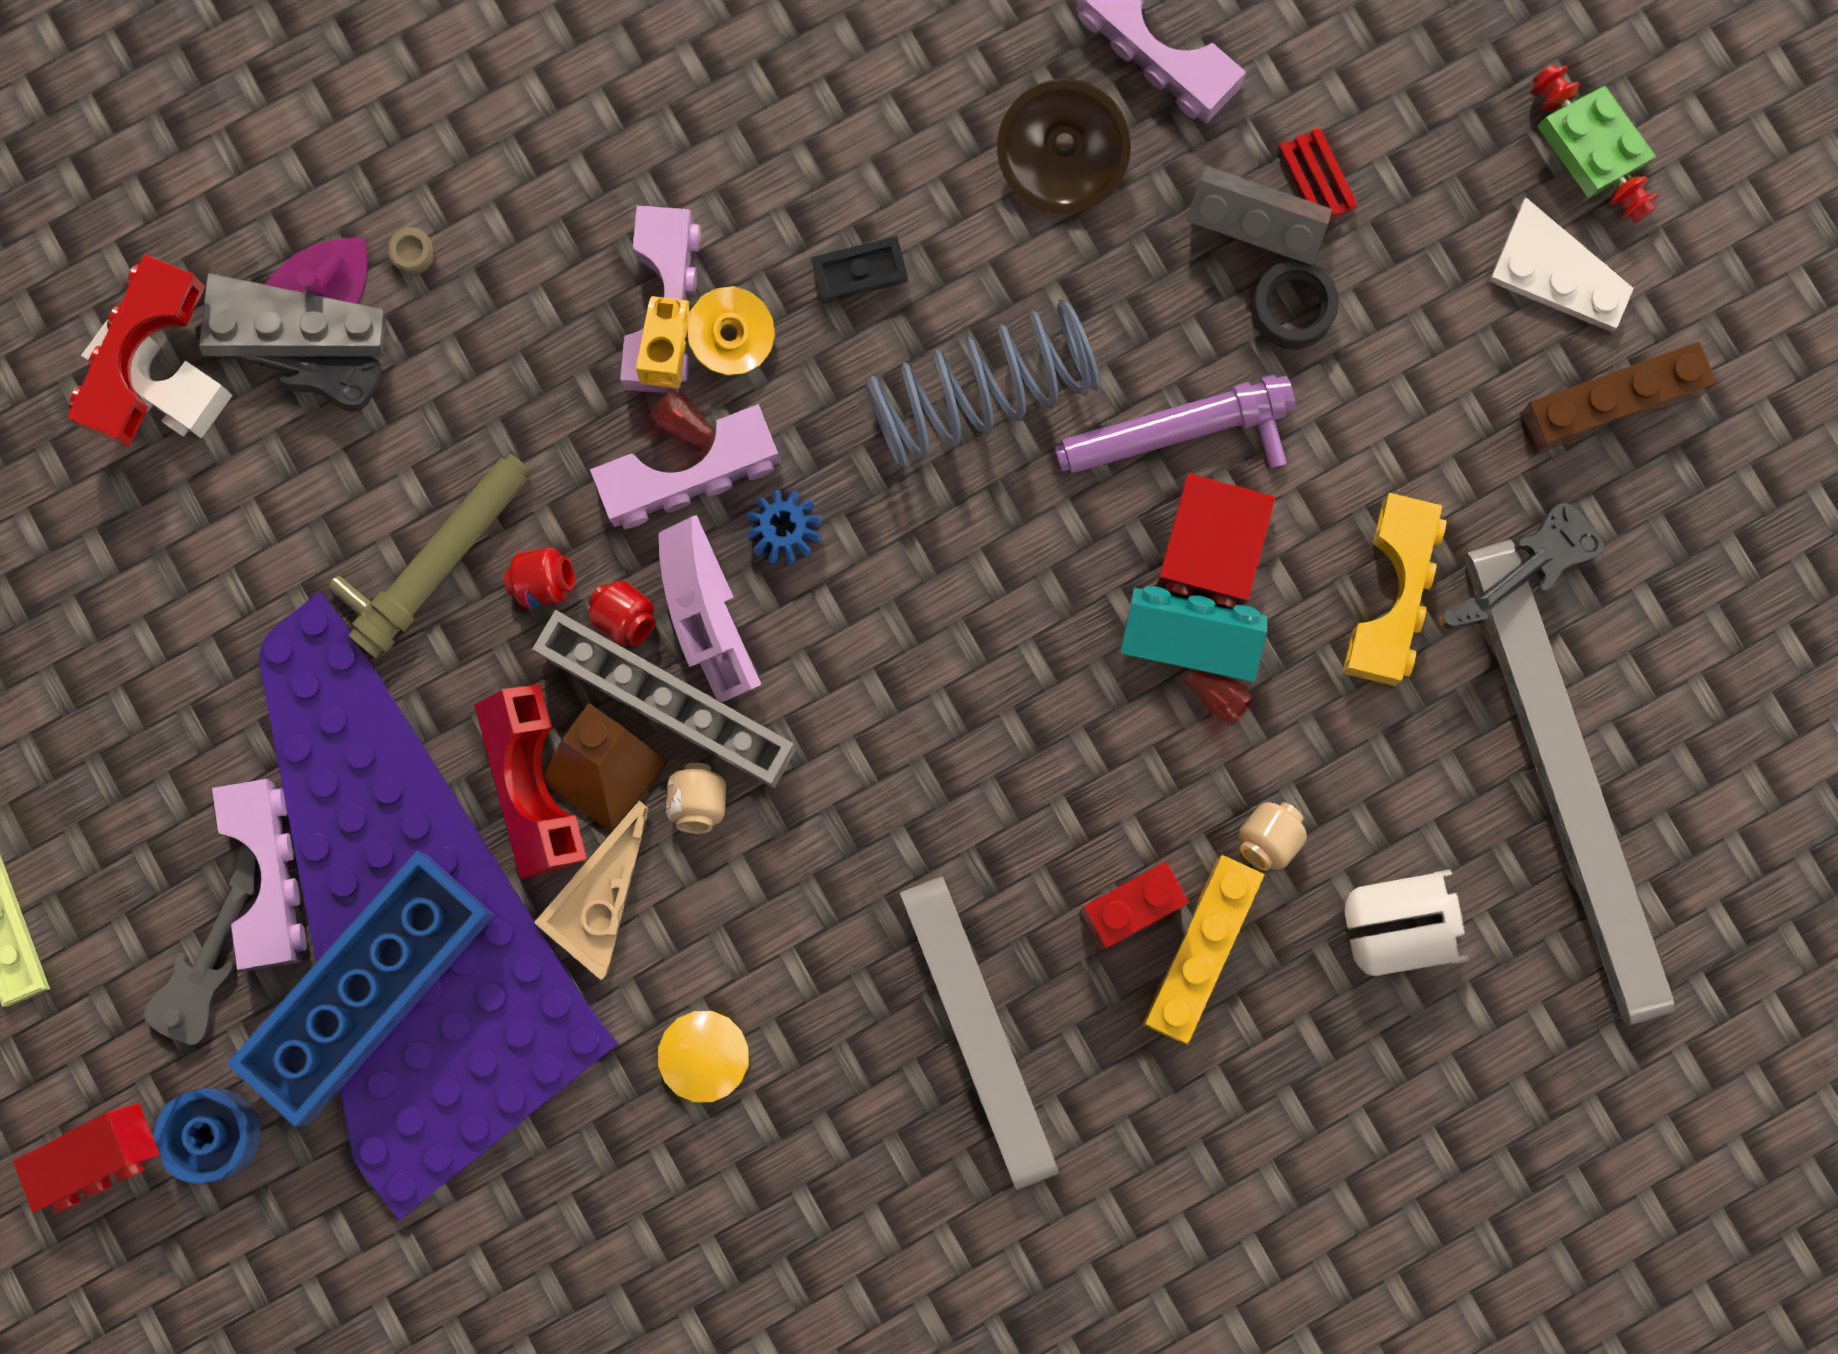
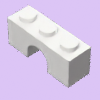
M107 321L82 353L85 359L89 360L93 349L98 345L101 346L108 332ZM147 337L136 350L131 364V380L135 392L147 405V412L154 406L166 414L161 420L165 425L183 437L189 430L202 439L233 395L222 385L186 361L171 378L164 381L151 380L149 374L150 364L161 346L151 337Z

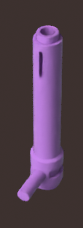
M1273 374L1260 378V383L1250 385L1249 382L1232 386L1230 392L1062 439L1061 445L1054 446L1055 455L1060 471L1069 470L1072 474L1241 425L1245 429L1258 425L1269 468L1287 464L1275 420L1286 417V412L1296 409L1295 398L1288 377L1282 376L1277 378Z

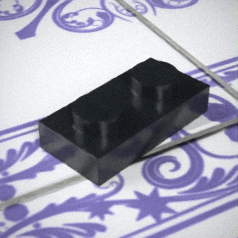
M897 236L811 257L823 304L908 282V274Z

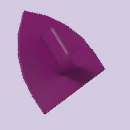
M338 238L315 244L290 258L264 285L359 304L365 288L368 268L365 238Z

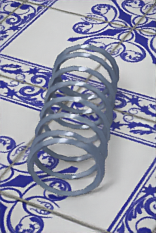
M1060 299L1057 305V313L1069 351L1082 377V388L1073 380L1049 339L1038 312L1032 310L1030 314L1047 373L1050 401L1041 392L1026 368L1006 325L999 324L998 332L1015 388L1017 412L1011 407L1001 392L974 338L967 337L966 346L983 403L985 425L969 404L944 354L940 350H935L933 356L950 414L953 437L948 433L937 416L910 364L903 362L901 371L914 413L921 450L905 428L878 377L873 375L867 377L865 385L869 399L897 465L904 469L907 466V457L900 437L915 457L925 461L929 453V439L921 405L941 438L947 444L957 448L962 436L955 397L976 429L989 435L994 425V416L988 387L1004 412L1010 418L1020 422L1026 412V399L1022 378L1034 397L1043 406L1051 409L1054 408L1058 400L1055 368L1073 392L1085 396L1089 388L1097 391L1100 378L1095 358L1082 325L1071 305Z

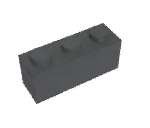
M1206 165L1186 221L1313 265L1327 229L1332 209Z

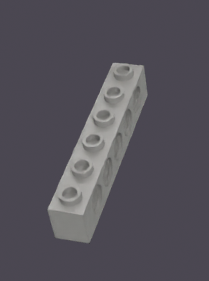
M557 610L552 614L532 648L537 655L772 788L776 787L797 750L794 743Z

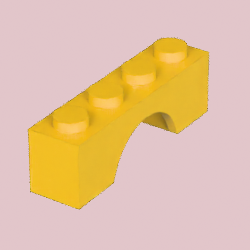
M1389 493L1383 500L1373 545L1384 552L1395 567L1399 583L1398 596L1393 608L1387 615L1374 621L1358 623L1352 630L1343 674L1391 686H1396L1400 683L1403 676L1410 677L1416 658V651L1409 649L1413 632H1421L1426 615V607L1420 606L1423 589L1430 590L1436 572V564L1430 562L1433 545L1440 547L1446 528V520L1440 519L1442 505Z
M1224 855L1217 858L1198 900L1185 936L1156 992L1142 1025L1182 1044L1189 1043L1265 874Z

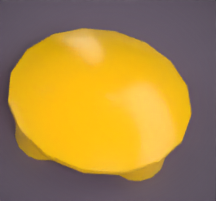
M694 1011L678 1018L664 1032L658 1047V1067L664 1082L676 1095L692 1102H714L728 1096L742 1082L745 1072L749 1067L748 1045L742 1031L728 1017L714 1011Z

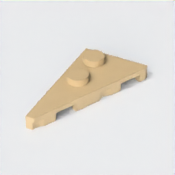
M638 801L534 922L600 980H603L608 973L649 808L641 801Z

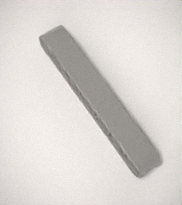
M943 876L900 892L1016 1191L1059 1174Z

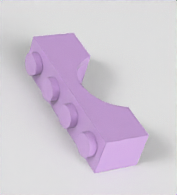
M1144 0L1077 1L1076 10L1079 12L1078 17L1089 30L1095 33L1101 31L1112 41L1111 46L1121 58L1126 61L1132 59L1144 69V76L1154 87L1159 90L1165 88L1175 96L1178 107L1190 118L1195 119L1199 117L1207 124L1242 87L1246 72L1215 44L1212 43L1196 50L1184 51L1167 47L1157 41L1148 31L1143 21L1141 8Z
M637 206L633 251L637 261L650 267L660 276L664 282V298L687 300V295H694L696 291L697 269L690 267L691 251H699L700 225L694 224L690 209ZM643 329L624 336L620 380L625 390L678 394L679 388L640 384L636 364ZM684 354L683 357V373L681 381H687L688 378V354Z
M757 404L716 420V436L711 450L701 462L688 470L676 473L656 471L644 465L631 453L590 469L613 526L622 525L624 529H629L648 521L647 515L664 508L665 512L668 513L688 506L691 503L689 498L704 492L707 493V496L723 493L732 488L731 482L745 476H748L749 480L764 477L774 471L773 465L779 464L781 461L760 406Z
M268 779L212 788L218 833L236 838L247 845L256 856L261 870V888L256 902L243 917L231 924L237 970L252 971L302 962L301 951L306 950L307 940L303 924H297L295 906L300 905V891L297 880L290 878L288 861L294 859V848L290 834H284L282 816L287 815L283 789H278L277 783Z

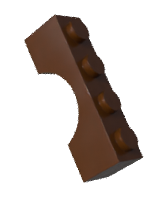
M1699 341L1530 401L1521 411L1520 415L1536 454L1576 441L1599 428L1626 417L1654 409L1663 410L1702 396L1716 384V380Z

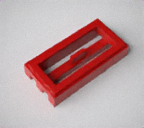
M1320 126L1312 129L1306 135L1303 133L1296 136L1293 141H1285L1279 144L1278 151L1302 199L1318 204L1293 153L1296 150H1300L1327 207L1332 209L1329 220L1356 209L1358 204ZM1310 144H1314L1343 204L1338 205L1309 146Z

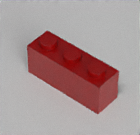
M139 1103L106 1112L12 1162L32 1213L52 1207L54 1214L81 1204L79 1195L84 1193L85 1198H90L113 1188L110 1179L116 1177L117 1182H122L143 1173L145 1170L142 1163L160 1154Z

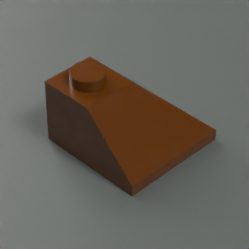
M588 703L562 738L543 778L546 786L607 830L613 832L642 798L668 761L624 727Z

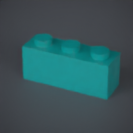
M1147 586L1144 590L1134 588L1122 639L1121 654L1255 682L1267 635V616L1261 615L1257 609L1249 606L1237 605L1232 609L1215 605L1213 600L1202 596H1190L1188 599L1171 596L1169 591L1160 587Z

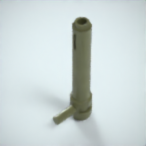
M511 453L506 459L501 457L386 592L380 591L372 601L367 599L341 576L335 577L328 586L329 591L359 615L352 623L355 628L348 636L375 658L382 650L387 652L395 643L392 640L400 629L405 632L414 621L413 614L528 481L526 476L531 470Z

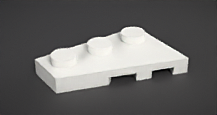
M1527 198L1521 204L1489 280L1491 283L1612 333L1617 329L1633 291V287Z

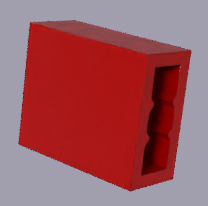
M1188 473L1157 584L1166 586L1165 590L1169 591L1172 596L1188 599L1192 594L1210 598L1215 602V605L1233 609L1237 605L1245 606L1250 596L1276 497Z
M1165 861L1084 905L1079 913L1099 950L1103 951L1190 902L1169 864Z

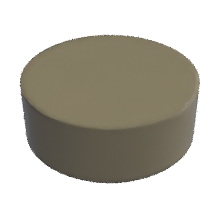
M408 227L397 231L391 237L388 244L390 260L399 271L405 274L414 275L422 273L430 267L434 260L435 250L433 243L427 234L418 228Z

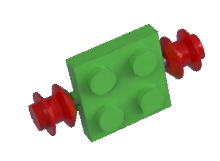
M1554 64L1548 66L1532 79L1535 86L1530 91V94L1543 95L1546 101L1541 108L1542 111L1556 112L1547 116L1537 126L1588 198L1613 185L1616 190L1613 191L1609 204L1610 206L1621 204L1625 209L1621 221H1626L1629 218L1634 223L1641 221L1657 209L1653 201L1660 194H1647L1643 187L1648 178H1631L1630 174L1648 165L1656 157L1606 86L1576 101L1573 98L1577 94L1580 83H1567L1564 75L1568 67L1563 66L1557 69Z

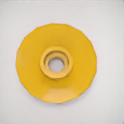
M737 287L716 288L701 296L690 310L687 327L688 345L696 359L710 371L727 376L745 374L760 366L771 352L775 337L773 318L765 303L752 292ZM728 326L735 331V339L733 341H725L721 337L720 331L722 327Z

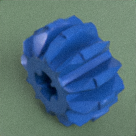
M774 490L772 494L774 504L769 505L762 497L756 501L763 514L756 512L748 513V522L758 527L746 531V536L749 541L760 540L754 548L757 556L764 555L771 549L769 555L771 565L776 566L781 554H786L788 565L794 566L796 565V558L793 552L799 550L803 557L808 559L812 556V552L805 542L814 544L821 542V535L811 529L822 525V519L820 515H809L815 507L810 499L797 507L799 502L798 491L792 490L787 502H784L780 490ZM782 519H790L794 529L792 534L786 531V537H779L776 527H774L777 522L782 525Z

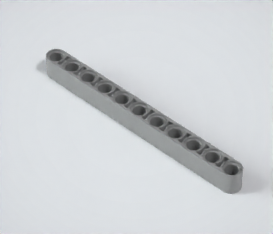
M1511 540L1499 542L1465 554L1466 568L1476 597L1521 563L1519 553L1514 548L1515 545ZM1527 581L1487 612L1488 618L1485 620V624L1615 1001L1623 1020L1628 1026L1674 1012V1000L1531 587Z

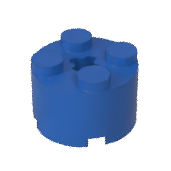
M208 1088L186 1092L170 1101L163 1108L157 1119L154 1129V1141L162 1159L161 1162L170 1174L189 1183H209L232 1178L242 1172L257 1153L261 1135L260 1116L245 1098L227 1089ZM212 1127L213 1143H206L207 1137L201 1134L203 1128Z

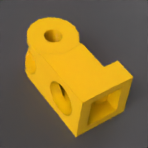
M656 296L651 297L636 364L640 384L680 389L686 344L685 336L689 319V301Z

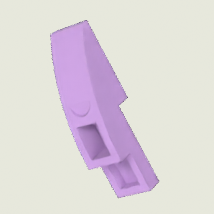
M697 515L659 532V557L665 596L679 643L689 667L698 663L701 664L716 700L721 703L760 686L761 682L724 603L734 598Z

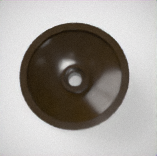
M1075 79L1048 80L1023 92L1007 110L1000 125L997 138L998 161L1009 186L1028 204L1052 213L1080 212L1104 201L1122 181L1128 168L1131 153L1129 127L1119 106L1098 87ZM1067 133L1072 136L1074 143L1069 147H1062L1057 142V137L1060 134Z

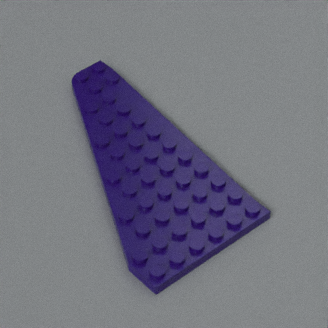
M318 592L270 630L262 643L259 655L262 681L316 963L417 851L431 857L495 915L340 1089L353 1160L398 1220H400L603 1058L619 1043L585 1001L542 931L534 923L535 920L380 678L368 655L357 642L348 636L352 631L324 594Z

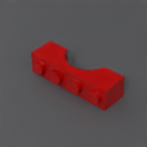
M144 254L140 264L134 265L130 270L126 281L127 292L121 304L116 305L110 312L107 320L108 332L101 346L98 345L93 349L87 365L89 372L82 386H78L73 391L68 403V410L70 411L67 416L68 419L80 428L130 448L148 409L147 405L135 392L132 384L131 364L134 354L140 344L151 334L169 327H187L205 288L203 283L194 274L147 254Z
M540 684L502 689L474 704L520 879L559 872L587 860L576 816L564 812L555 804L544 782L542 749L545 738L552 727Z

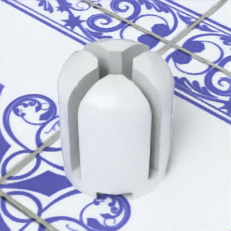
M1450 869L1434 872L1433 874L1361 886L1349 894L1344 909L1348 929L1437 914L1442 916L1443 923L1350 940L1353 958L1366 974L1379 976L1435 965L1468 961V955L1459 957L1456 937L1465 935L1457 893L1447 895L1443 877L1452 875Z

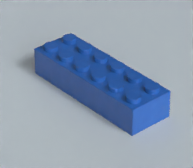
M417 851L227 1062V1065L295 1127L309 1125L495 915L431 857Z

